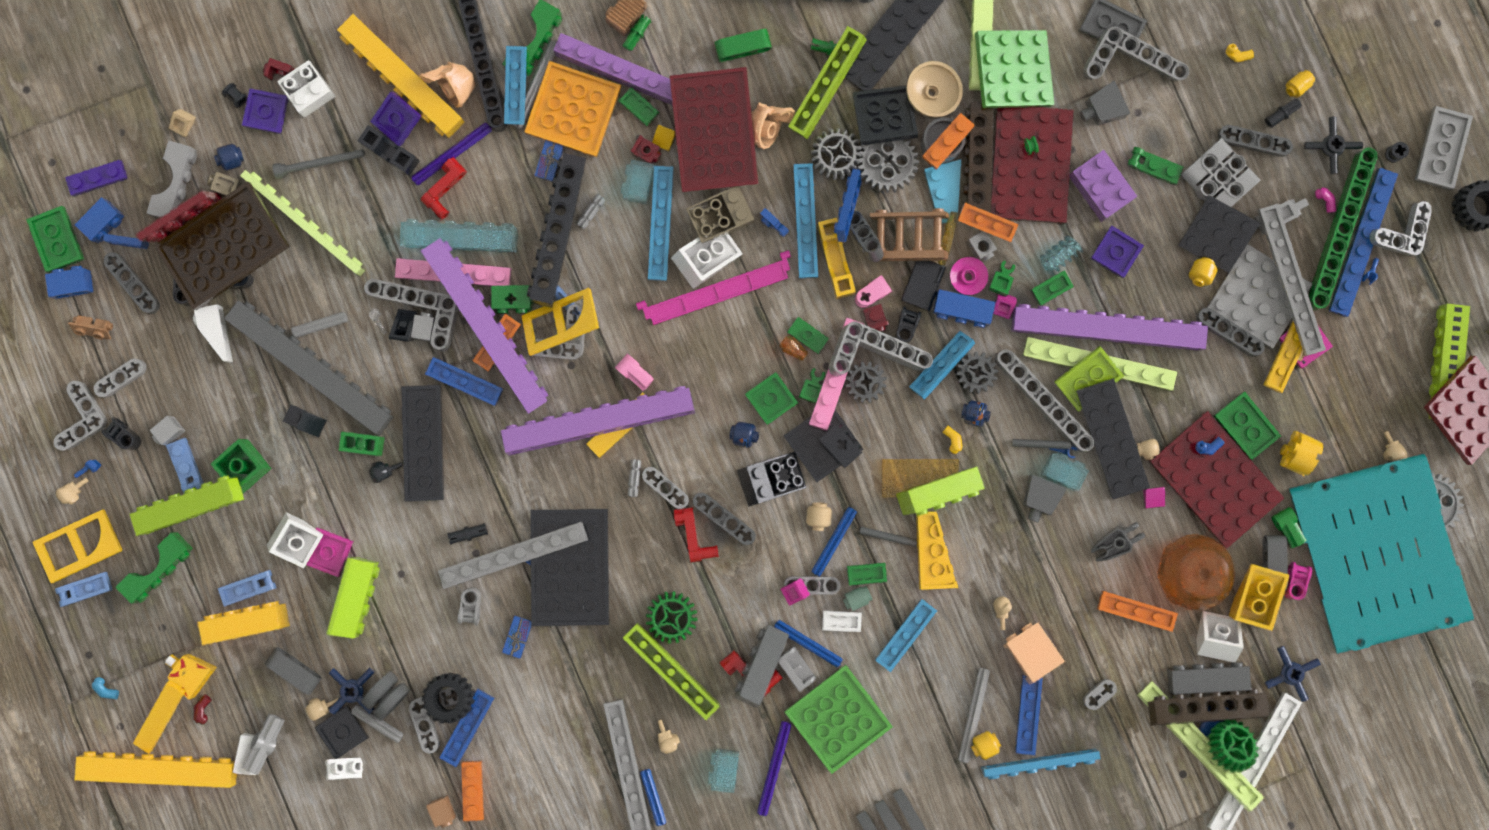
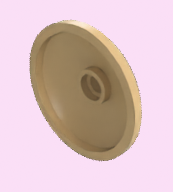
M928 61L918 65L911 72L906 84V93L910 104L917 112L930 118H941L949 115L958 107L962 99L963 87L960 77L949 65L938 61ZM928 91H932L934 96H930Z

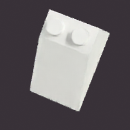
M727 234L705 243H701L698 237L679 249L671 259L694 289L743 253L730 235Z

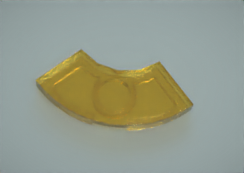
M953 211L950 212L946 222L941 247L948 252V255L958 213ZM947 260L938 261V264L945 266Z

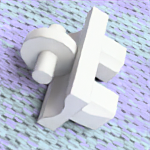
M361 758L325 760L327 767L326 780L362 777Z

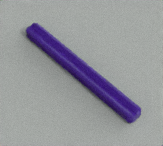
M483 123L411 177L412 181L416 185L423 183L439 171L448 159L458 157L492 131L487 123Z
M787 721L781 722L757 813L762 816H767L790 733L791 723Z

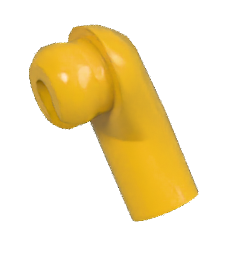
M1229 44L1227 46L1226 55L1235 62L1254 59L1253 50L1241 52L1236 47V44Z

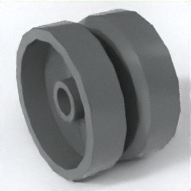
M935 119L927 126L921 138L923 154L926 153L954 121L953 119ZM965 138L942 164L952 162L958 157L965 145Z
M392 671L377 681L361 701V704L367 709H372L380 703L374 710V716L380 721L384 720L411 691L404 683L392 689L398 681V677Z

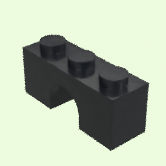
M369 125L357 140L362 146L409 177L420 162L416 156L401 146L394 144Z

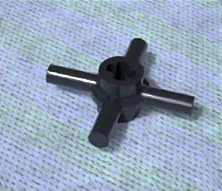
M1333 116L1329 117V135L1322 142H1304V150L1322 149L1323 153L1330 157V174L1335 175L1338 174V156L1345 149H1363V142H1345L1342 136L1337 135V117Z

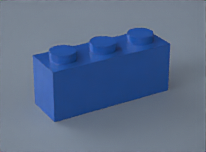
M939 289L932 314L937 315L936 318L947 320L948 318H953L956 323L966 324V322L974 323V327L985 328V326L991 325L996 302Z

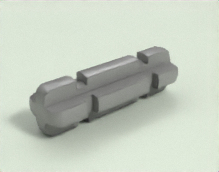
M597 194L593 198V202L588 205L582 214L583 216L577 221L579 227L585 229L588 226V221L593 219L599 210V206H602L605 202L602 196Z
M632 459L628 483L630 487L628 488L627 495L637 497L641 460Z

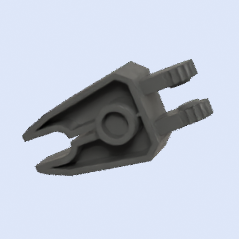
M1135 522L1126 528L1116 526L1098 540L1092 547L1091 553L1101 548L1107 550L1096 557V561H1107L1130 553L1133 544L1145 537L1144 533H1139L1131 539L1127 535V533L1137 529L1139 524Z

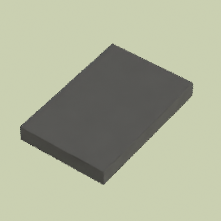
M1094 0L1079 31L1099 40L1104 30L1110 27H1118L1139 38L1147 20L1109 1ZM1110 31L1108 34V38L1111 41H1114L1116 39V33L1114 31ZM1130 40L1125 42L1127 50H1131L1133 47V43Z

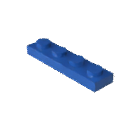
M853 169L851 177L848 176L847 192L844 191L842 199L843 207L839 208V221L834 226V233L837 234L838 242H846L862 184L861 171L858 169Z
M435 357L432 358L425 373L434 379L494 406L497 405L503 392V388Z
M1022 675L1015 753L1035 755L1043 678L1041 677L1029 685L1025 679L1027 676Z
M477 689L473 696L475 701L471 705V711L464 718L460 719L439 757L455 767L461 761L495 699L480 689Z

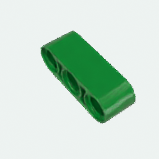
M767 29L734 35L714 42L719 62L747 57L772 49Z

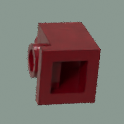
M641 135L630 151L632 156L650 166L654 162L657 163L662 155L659 146ZM645 148L651 149L649 153H644L643 151Z

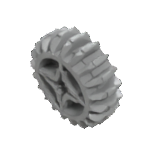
M837 128L836 133L829 129V135L824 131L822 132L823 138L819 136L816 138L818 143H813L812 147L817 150H811V155L815 156L811 160L812 162H818L814 166L815 169L821 167L819 174L822 175L826 171V178L833 174V180H836L837 175L840 174V178L844 179V173L847 176H851L850 169H857L855 165H860L861 162L856 158H862V154L858 152L862 147L855 146L859 143V140L855 139L852 141L853 133L848 137L846 136L847 130L840 134V128ZM839 140L835 146H824L829 141ZM844 142L850 147L852 157L843 150ZM840 146V149H839V152H840V153H839V155L837 156V158L835 159V161L833 162V159H834V156H833V155H834V153L836 152V150H838V147ZM821 151L829 156V166L823 161ZM838 162H849V164L842 168H834Z

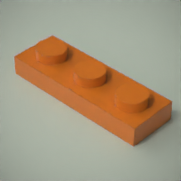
M960 113L922 158L937 170L975 125Z
M965 202L957 221L1009 242L1012 241L1019 225Z
M504 314L500 320L506 330L503 334L507 340L509 338L512 339L521 324L507 314ZM482 346L473 359V362L488 372L495 364L484 346Z
M462 761L463 821H480L484 819L482 761Z

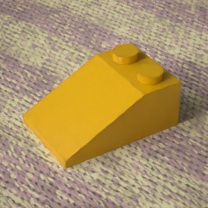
M1251 564L1234 597L1229 617L1236 621L1272 631L1289 575Z

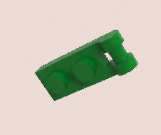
M1139 147L1133 148L1132 158L1127 163L1128 167L1172 185L1177 184L1183 166L1146 152ZM1139 158L1144 159L1143 164L1138 162Z

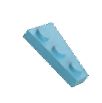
M961 160L942 164L937 170L933 167L924 169L934 209L941 208L949 214V218L942 219V224L958 219Z

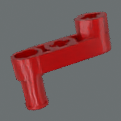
M455 157L448 159L443 164L441 169L446 175L434 184L420 199L440 220L445 219L450 212L439 202V199L467 173Z
M693 507L675 509L674 519L676 527L685 526L690 563L700 562L702 559L718 558L717 545L703 548L698 546Z
M735 650L719 662L730 676L737 670L742 676L744 675L742 670L746 663ZM776 669L764 697L771 691L770 689L783 679Z

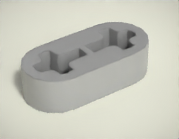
M1109 679L1101 680L1084 695V705L1091 710H1097L1115 695L1117 691L1116 684ZM1104 684H1107V685H1110V684H1111V686H1110V690H1111V691H1110V692L1105 691V692H1103V693L1101 694V692L1105 689L1103 685H1104ZM1097 695H1099V697L1095 700V705L1088 704L1090 702V696L1095 698Z

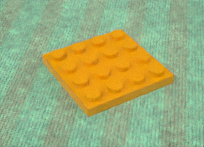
M549 61L524 132L525 134L597 158L621 90V85Z

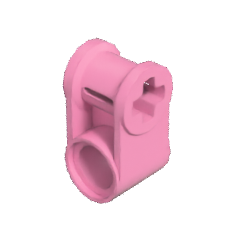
M881 275L856 294L855 303L858 307L866 308L891 293L892 290ZM862 295L868 296L867 302L860 300Z

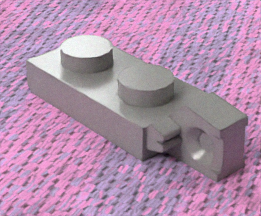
M1306 198L1297 203L1292 199L1279 205L1284 223L1301 215L1300 210L1309 205ZM1257 216L1254 219L1260 222V225L1258 227L1264 235L1265 232L1260 217Z

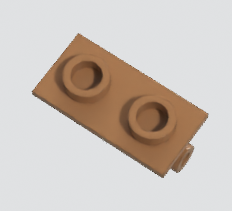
M78 315L77 317L74 316L73 323H68L76 335H88L99 340H111L108 331H112L113 323H110L108 320L96 319L93 325V318Z

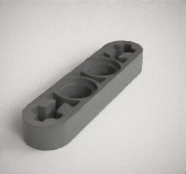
M1226 125L1218 132V139L1222 138L1228 145L1278 157L1288 155L1293 149L1292 142L1287 138L1233 125ZM1227 130H1229V134L1236 135L1237 132H1239L1237 137L1230 136L1228 139L1226 138V135L1223 134ZM1242 134L1250 136V143L1245 144L1242 142ZM1265 138L1269 141L1268 148L1261 147L1260 139ZM1284 143V147L1287 148V149L1282 152V148H1280V147H1275V148H1273V146H1274V145L1280 146L1281 144Z
M114 252L106 254L104 265L143 312L149 314L156 313L160 307L158 299L120 254ZM111 258H115L116 263L118 264V266H121V268L118 269L117 266L111 264ZM124 271H129L130 278L127 281H123L121 278ZM140 285L142 293L136 296L133 293V289L135 286ZM143 298H146L147 301L153 302L151 304L153 307L152 309L146 308L148 304L145 300H142Z
M1204 308L1197 313V322H1202V326H1208L1210 332L1245 354L1256 357L1264 352L1265 345L1260 339L1214 310ZM1206 313H1208V314H1209V315H1208V318L1211 319L1212 321H1210V320L1204 321V320H1203V319H1204V316H1203V315L1206 314ZM1219 322L1226 324L1227 330L1225 332L1218 330L1217 325ZM1236 332L1241 333L1243 336L1241 343L1234 340ZM1257 344L1256 348L1258 350L1253 352V347L1250 345Z
M697 493L694 496V506L744 545H750L755 541V532L709 495ZM698 496L700 498L705 496V502L708 504H710L711 501L714 503V505H712L709 508L708 513L704 511V509L707 508L706 506L697 505ZM715 507H719L722 510V516L718 519L713 518L711 515V511ZM734 519L737 521L738 525L735 530L727 528L726 523L728 520ZM741 525L745 527L742 531L745 533L750 531L752 533L751 541H743L744 536L740 533L738 536L734 534Z

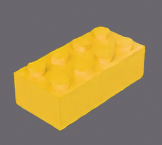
M279 601L262 604L261 609L260 605L243 608V612H241V609L224 612L223 616L222 613L205 616L204 621L198 622L202 645L288 627L290 623L286 603L279 605Z

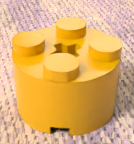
M1294 431L1288 444H1284L1280 450V455H1283L1280 465L1299 475L1308 476L1319 462L1316 457L1318 453L1322 454L1323 443L1301 432Z

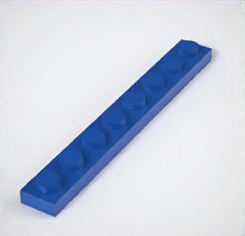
M1383 168L1377 169L1328 309L1330 312L1344 317H1348L1373 248V244L1370 241V233L1380 228L1398 176L1397 173Z

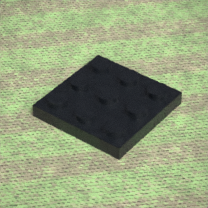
M906 85L852 93L861 146L918 138L914 109L908 100Z
M1208 195L1178 246L1200 258L1206 257L1213 260L1217 267L1230 273L1260 225V222Z
M834 410L827 431L810 426L809 422L812 417L810 416L784 435V438L816 483L841 466L820 443L819 439L837 424L838 426L843 425L849 432L847 436L851 441L854 439L857 441L836 410ZM838 440L837 442L839 445L837 446V448H843L845 450L846 442H841Z

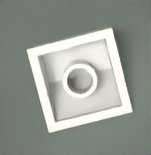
M286 512L269 540L267 548L270 553L304 568L323 534L304 520Z
M1202 611L1196 639L1197 655L1235 663L1243 650L1241 622L1229 616Z

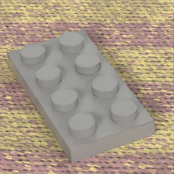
M1438 106L1433 108L1415 181L1448 190L1455 188L1473 116Z

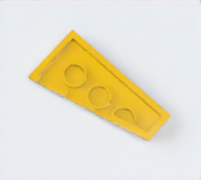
M928 512L920 516L916 515L919 589L958 588L953 574V567L948 557V549L944 543L937 512Z

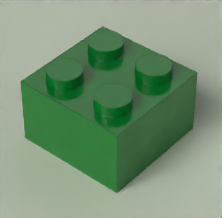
M237 439L211 463V466L220 477L238 478L242 494L272 469L247 439Z

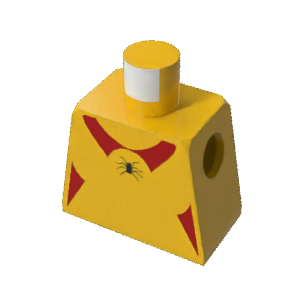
M171 654L165 661V664L173 669L167 677L168 680L185 690L184 696L189 700L198 695L217 668L191 654L183 655L180 659Z

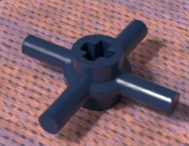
M1284 645L1277 647L1284 665L1281 669V675L1264 682L1266 688L1269 689L1285 682L1286 684L1294 685L1301 702L1307 701L1309 698L1301 682L1304 679L1305 672L1321 665L1319 659L1316 658L1300 665L1299 663L1291 662Z
M369 667L358 680H346L333 668L328 674L341 685V697L328 709L330 713L334 715L346 702H358L369 714L372 713L375 708L367 709L361 704V701L364 698L363 684L375 671ZM353 687L355 691L353 692L354 694L351 695L349 691L350 688Z

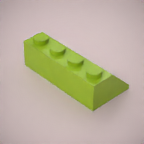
M360 557L347 558L327 631L328 635L357 638L363 633L365 624L362 622L364 616H367L370 605H368L369 597L373 596L375 590L373 582L374 578L377 579L380 572L379 562Z

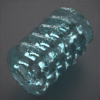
M1066 235L1064 241L1060 240L1058 245L1052 246V250H1047L1046 255L1042 254L1040 260L1044 269L1051 276H1054L1053 269L1059 272V264L1066 267L1064 260L1071 263L1072 259L1070 256L1072 255L1077 258L1078 254L1076 251L1078 250L1083 253V249L1074 238Z

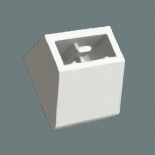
M309 60L277 81L298 113L304 118L336 97Z

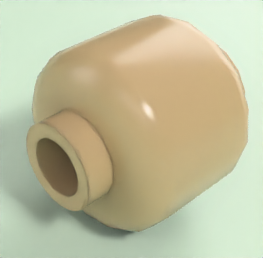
M812 503L807 508V525L813 527L814 531H824V527L831 525L832 509L827 506V503Z

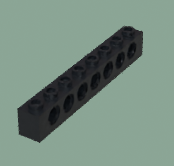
M563 153L562 159H558L557 170H559L558 177H554L552 185L555 188L554 195L550 194L548 205L551 206L550 213L546 212L544 224H547L546 230L541 232L540 242L543 243L541 249H537L535 260H538L537 268L533 267L531 278L534 279L533 286L529 285L527 297H530L529 300L532 304L553 308L586 166V158ZM570 172L574 177L566 179L564 174ZM563 190H566L570 193V195L567 197H562L559 193ZM562 208L566 212L563 215H557L555 211ZM558 226L561 228V232L555 234L551 229ZM553 244L557 246V250L550 252L547 250V247ZM545 263H551L553 268L545 270L542 266ZM541 281H546L549 286L542 289L538 284Z

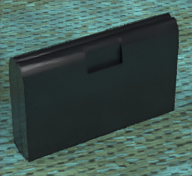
M916 261L901 301L925 311H930L946 267L933 261Z

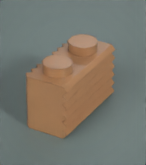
M617 0V4L614 7L611 6L605 13L606 23L625 36L647 8V2L644 0Z

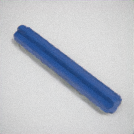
M848 507L814 565L812 569L813 574L817 576L822 575L857 514V511L853 508Z
M778 620L774 625L775 628L789 634L788 638L835 667H839L843 659L781 620Z

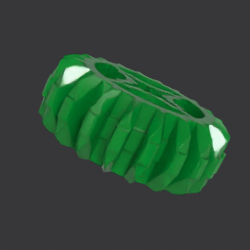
M675 591L672 592V597H669L668 592H665L664 599L659 594L657 596L659 602L654 599L651 601L655 607L648 606L647 608L649 611H652V614H646L647 618L652 619L647 621L646 625L653 624L649 631H657L654 635L655 638L659 634L662 635L661 642L665 640V637H668V644H671L672 638H675V642L679 643V636L686 640L684 633L692 635L689 627L695 629L696 625L691 622L698 621L697 617H692V614H696L697 610L691 611L690 609L695 604H687L690 599L689 597H686L683 601L681 599L683 593H680L678 598L675 597ZM666 602H677L683 607L678 610H672ZM662 606L665 617L657 623L656 612ZM668 611L669 613L672 612V614L679 613L675 617L676 622L666 621L664 623L669 616ZM687 612L688 621L682 629L679 617ZM672 625L677 632L668 633L663 631L661 627Z
M1224 720L1217 723L1210 730L1211 734L1207 736L1210 741L1206 744L1211 747L1208 752L1213 754L1212 760L1218 761L1217 766L1223 765V771L1229 770L1230 773H1241L1250 769L1257 762L1256 759L1259 754L1256 751L1259 750V747L1255 743L1258 740L1253 738L1254 733L1249 732V727H1243V722L1237 723L1236 720Z

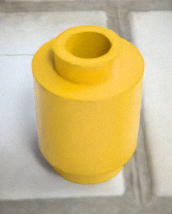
M1308 70L1299 72L1286 83L1287 94L1291 97L1299 98L1313 86L1315 82L1314 75Z

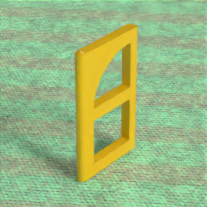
M590 288L555 301L553 308L543 306L521 315L530 356L599 328ZM583 299V309L579 319L571 328L566 330L562 307ZM553 311L557 335L536 343L532 319Z
M105 509L32 542L51 584L122 551V547ZM98 519L101 529L100 540L96 549L87 556L76 529ZM67 534L78 561L56 571L44 544Z

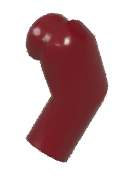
M206 694L202 696L193 708V720L201 725L205 724L208 720L207 715L204 714V709L212 701Z

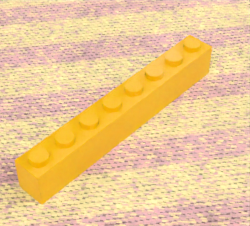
M354 14L337 29L341 34L339 38L347 46L351 44L354 47V53L360 58L364 56L368 60L366 64L374 72L378 70L382 73L380 77L387 84L391 82L395 86L393 90L401 98L403 96L408 98L407 103L415 110L418 108L422 112L421 117L428 124L430 122L436 125L434 129L441 136L445 134L450 138L465 123L444 100Z
M84 751V754L76 757L75 780L231 788L236 785L237 774L233 773L235 761H231V758L222 757L219 760H212V757L208 756L192 759L193 756L173 758V755L154 757V754H142V757L135 756V753H123L122 756L115 755V752H104L103 755H98L96 751Z

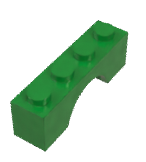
M543 0L538 1L531 13L532 20L537 27V32L534 40L526 46V76H530L533 72V64L536 59L539 60L541 58L544 45L549 43L553 36L552 31L562 21L560 10ZM505 58V60H504L503 63H502V65H503V67H504L505 70H506V58Z
M171 532L157 546L160 559L158 566L152 573L146 576L138 573H129L115 587L131 604L142 603L149 596L147 593L152 589L158 588L163 582L162 579L166 575H171L177 569L175 566L180 561L184 562L190 556L189 552L193 548L178 532Z

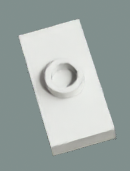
M823 611L822 630L861 632L862 613Z

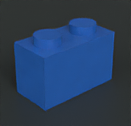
M101 197L75 226L89 240L99 243L104 241V234H108L113 228L121 224L125 216L108 200Z
M73 266L71 270L67 271L55 269L52 270V273L45 274L48 297L60 299L94 293L91 271L83 268V266Z

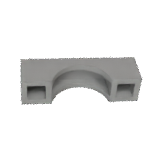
M168 140L163 159L171 166L173 179L167 190L151 196L147 214L161 218L181 204V201L186 196V184L191 179L192 165L197 159V150Z

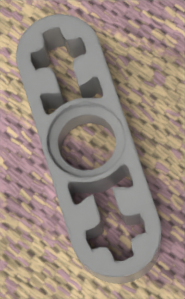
M140 359L129 360L97 381L94 385L95 394L104 398L112 396L146 372L145 362ZM134 364L140 365L138 367L139 371H131L134 369ZM123 373L125 380L119 384L116 382V375ZM111 383L114 385L107 387L106 393L100 391L103 389L102 385L108 386Z
M647 467L643 471V480L675 508L683 509L688 505V495L654 467ZM647 471H655L654 476L657 479L660 476L663 477V480L657 484V487L653 485L656 483L653 479H646L648 477ZM664 482L671 485V491L667 494L662 493L660 490V486ZM675 488L678 490L675 493L677 496L681 497L683 495L685 497L684 505H677V500L673 496L671 500L668 498Z

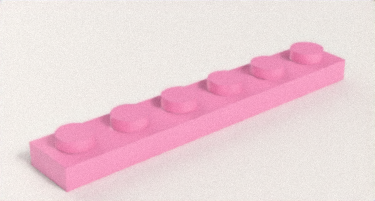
M396 258L395 278L441 282L428 261ZM462 264L463 267L460 268L464 275L468 273L474 281L471 285H510L511 268Z
M846 318L843 328L855 320ZM850 327V328H849L850 334L853 335V336H855V335H856L855 329L852 328V327ZM843 345V351L849 353V347ZM837 362V363H836V368H837V370L842 371V370H843L842 364L839 363V362ZM828 369L809 422L810 426L824 431L828 430L847 373L836 377Z

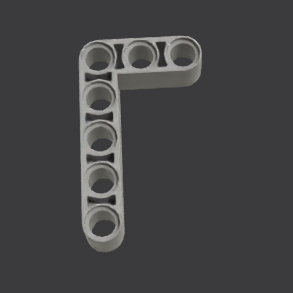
M1110 27L1104 30L1083 69V74L1086 78H1100L1115 51L1118 50L1171 80H1184L1189 75V68L1185 63L1118 27ZM1110 31H1114L1116 33V39L1114 41H1111L1108 38V34ZM1127 40L1133 43L1131 50H1127L1125 47ZM1101 48L1107 51L1104 59L1099 56ZM1143 49H1147L1149 51V57L1147 59H1144L1142 57ZM1160 58L1166 61L1164 68H1160L1158 65ZM1092 65H1095L1098 70L1095 76H1092L1089 72ZM1177 67H1180L1182 69V75L1180 77H1177L1175 75V69Z
M370 279L365 283L364 290L371 297L437 311L431 335V345L439 351H446L450 348L459 311L454 301L451 309L445 308V303L448 300H453L450 295L377 279ZM374 284L379 286L376 293L371 292V287ZM397 288V295L390 297V290ZM411 292L416 293L414 301L408 300V295ZM434 296L435 302L432 305H427V298ZM443 319H449V325L446 328L441 327ZM440 337H444L445 344L438 347L437 340Z
M854 321L842 329L828 369L836 377L847 373L858 346L916 371L929 368L933 363V358L930 353ZM850 327H852V328L855 329V331H856V335H855V336H853V335L850 334V332H849V328H850ZM867 335L872 336L873 343L867 341ZM885 342L890 345V351L884 348ZM843 345L849 347V353L843 351ZM902 350H905L907 352V358H904L902 356ZM919 357L924 359V366L919 363ZM837 362H839V363L842 364V366H843V370H842V371L837 370V368H836V363H837Z

